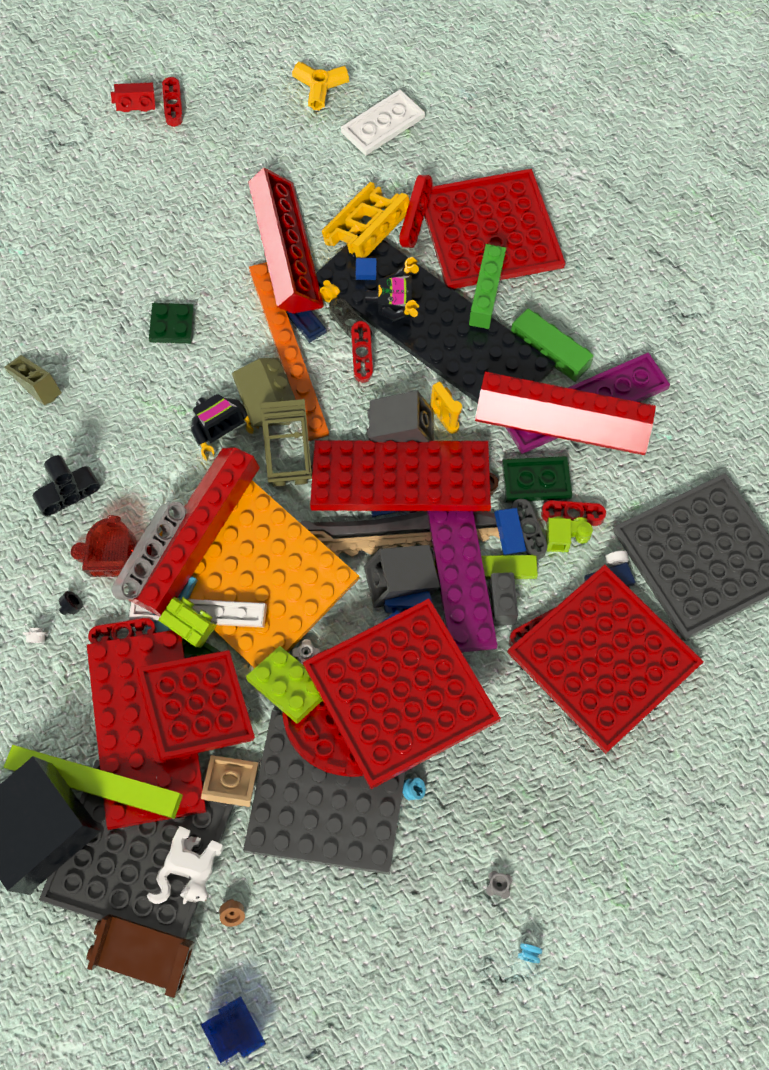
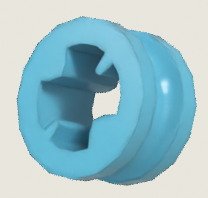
M410 778L404 781L403 795L407 800H419L424 797L426 788L422 779Z
M520 944L522 952L518 953L519 959L531 963H540L538 955L542 954L543 950L529 944Z

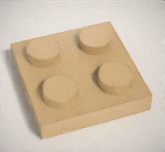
M210 755L201 799L250 807L258 762Z

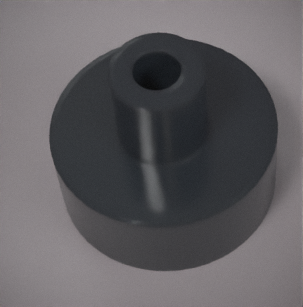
M66 591L59 598L61 606L59 611L63 615L67 613L77 614L83 607L81 598L74 592Z

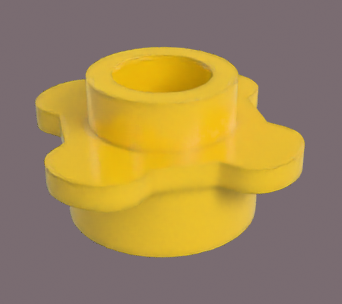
M325 280L323 282L324 286L320 288L322 299L325 302L336 303L340 290L336 285L331 284L329 280Z

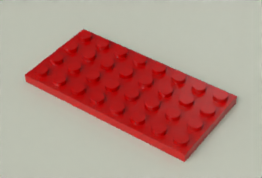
M315 440L310 500L311 511H491L488 441L373 442L362 440Z
M170 630L87 644L100 770L181 793L183 797L175 818L205 813V800L201 799L203 784L199 755L195 753L163 761L159 760L136 673L138 667L185 659L182 637ZM103 798L108 830L172 819Z

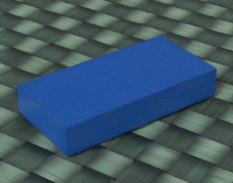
M517 508L495 511L494 514L503 555L525 552L526 547Z

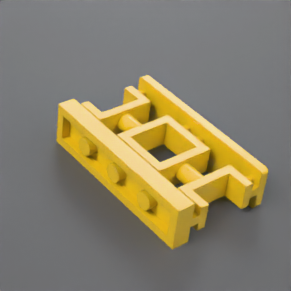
M369 182L324 227L322 235L325 245L335 246L341 240L347 243L349 253L353 254L355 252L356 258H366L405 218L410 202L408 195L396 193L391 199L383 197L381 187L375 188V184ZM365 215L372 218L366 225L359 222Z

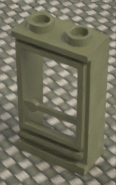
M305 399L260 403L268 483H273V487L286 486L288 481H295V485L308 484V480L312 479ZM301 421L302 433L295 432L294 434L269 436L268 424ZM303 436L306 470L273 473L269 439L299 438Z

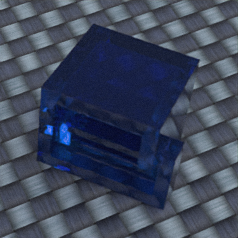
M241 996L218 1009L220 1014L200 1024L223 1067L241 1056L244 1059L266 1045Z

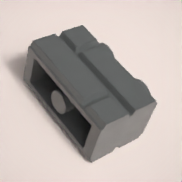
M493 573L490 577L489 589L494 626L515 625L518 618V609L516 606L514 573Z

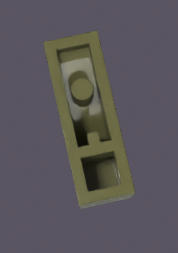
M22 355L4 367L34 399L44 406L52 403L62 393L50 373Z

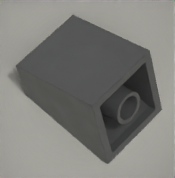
M418 390L370 400V406L367 410L369 419L367 436L369 440L373 442L434 441L433 409Z
M429 545L379 549L364 565L373 608L383 607L384 601L387 599L426 591L432 595L440 588L439 576L434 565L435 558L433 553H431Z

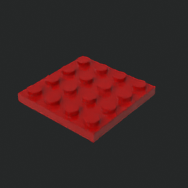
M229 650L137 668L136 673L160 761L246 743L255 739Z

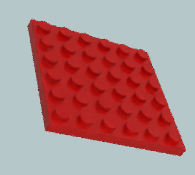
M532 169L432 186L424 218L447 288L457 289L477 285L486 244L506 247L500 280L565 268L566 263Z
M603 565L507 651L522 669L605 754L704 662L606 565Z
M430 599L303 662L305 670L370 789L500 722L501 719Z

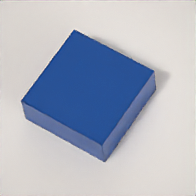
M356 258V280H376V258Z

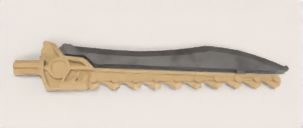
M427 511L375 520L300 522L338 557L340 553L354 557L358 555L359 551L373 555L378 549L396 548L398 546L409 547L416 544L433 546ZM473 511L478 540L485 542L490 539V536L500 539L495 514L486 511Z

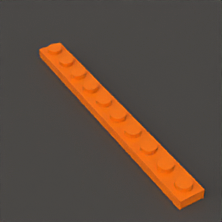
M267 262L249 266L254 287L296 400L305 399L308 441L329 436L325 419L288 315L285 310L278 308L276 305Z

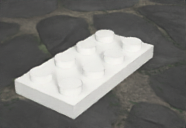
M398 90L341 126V133L366 156L425 118V112L404 92Z

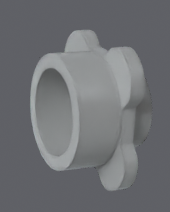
M496 871L490 872L488 875L490 881L489 886L486 887V893L489 896L498 895L502 899H507L510 896L509 887L513 881L512 877L509 874L505 875Z

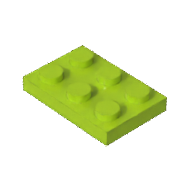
M281 646L246 675V679L251 685L297 724L322 701L304 666Z

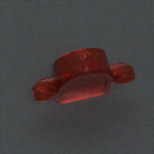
M109 515L107 518L96 522L89 529L85 544L79 542L72 546L71 556L76 561L83 562L82 571L90 577H118L137 545L136 537L121 522V517ZM148 545L147 553L150 556L152 551L151 547Z

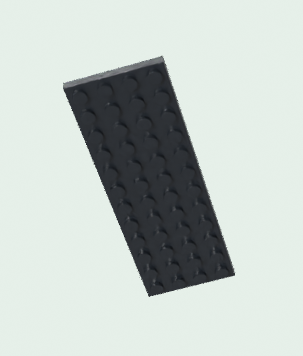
M385 240L366 257L376 258V280H356L355 252L353 254L349 253L347 245L316 273L319 287L324 286L323 282L325 280H329L331 284L336 285L340 290V293L337 295L338 301L477 404L485 372L541 383L555 368V362L493 318L491 319L489 329L470 326L469 320L472 303L452 288H447L445 283L418 264L416 265L419 267V271L415 274L411 272L409 274L412 275V300L416 301L419 305V308H416L418 315L416 317L411 316V320L402 319L397 322L379 315L378 303H365V290L378 291V280L405 266V261L408 259L406 255Z

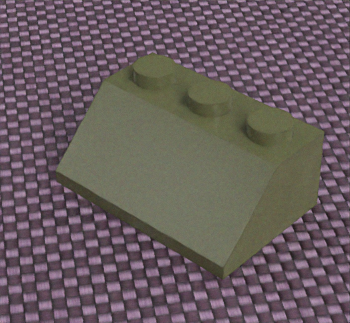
M259 358L232 373L252 427L263 426L260 403L296 400L279 358ZM291 422L268 424V426L290 425Z

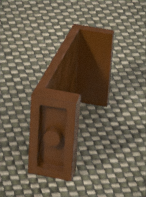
M111 914L97 922L94 930V935L97 937L94 945L90 946L86 960H89L88 970L92 971L99 966L165 988V995L175 998L180 993L195 942Z

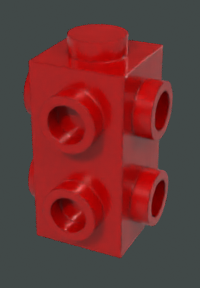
M153 82L114 84V91L111 92V102L116 104V111L130 112L132 110H141L147 112L155 110Z

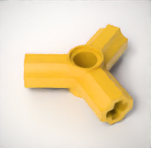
M298 62L292 71V77L310 87L308 106L313 110L320 111V109L325 108L326 95L329 88L349 82L345 66L325 71L323 69L315 70L303 62Z

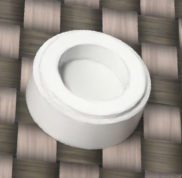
M616 551L605 556L608 566L620 565L629 560L627 551Z

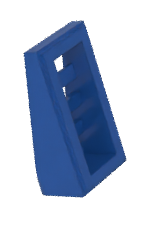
M426 591L387 599L384 601L385 613H394L398 610L401 613L427 599L431 600L430 592Z

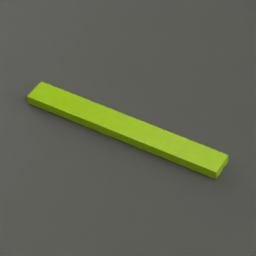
M12 745L3 767L15 772L34 756L52 763L71 789L175 819L183 797L181 793L16 745Z

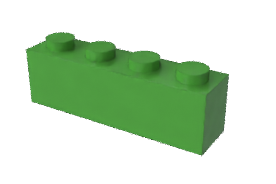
M490 244L485 246L470 313V326L490 328L506 247Z
M527 308L512 323L511 331L555 362V368L574 382L591 367L594 355L587 348L576 343L572 337L566 336L559 331L555 325L545 321L538 313Z

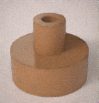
M233 899L223 903L219 908L221 923L229 927L241 924L245 919L243 904Z

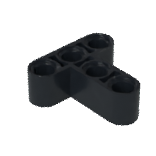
M55 455L44 463V468L51 483L36 490L32 498L42 515L50 516L94 494L99 490L100 483L89 466H84L71 472L63 457Z

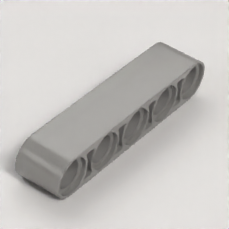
M170 502L158 508L112 586V593L116 599H134L140 594L185 517L186 510L182 503ZM170 508L174 512L173 518L169 514ZM159 527H161L163 531L162 537L158 533ZM148 545L151 547L152 551L150 556L147 553ZM136 565L140 567L139 575L135 571ZM125 584H127L129 588V592L127 595L124 593L123 590Z

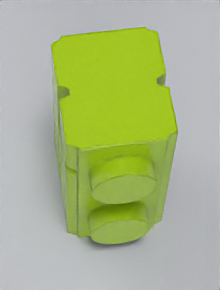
M182 597V599L172 598L158 621L195 647L201 648L216 627V624L211 621L213 616L202 609L200 612L193 608L195 604L185 597Z

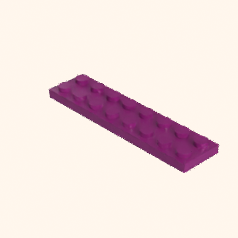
M648 352L568 388L641 402L668 390L670 383ZM505 427L521 454L557 439L556 437Z
M427 511L436 569L439 576L445 623L448 631L462 653L497 649L498 644L473 511Z

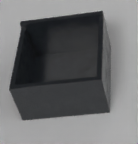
M34 756L0 784V881L7 891L27 895L34 893V889L101 832L55 766Z

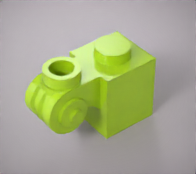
M561 516L548 518L546 525V552H569L572 537H575L578 543H587L593 532L591 524L583 517L575 518L574 521Z

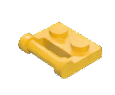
M439 381L432 385L430 407L446 430L451 434H455L459 431L458 418L462 412V404L454 401L450 390L447 387L444 388Z

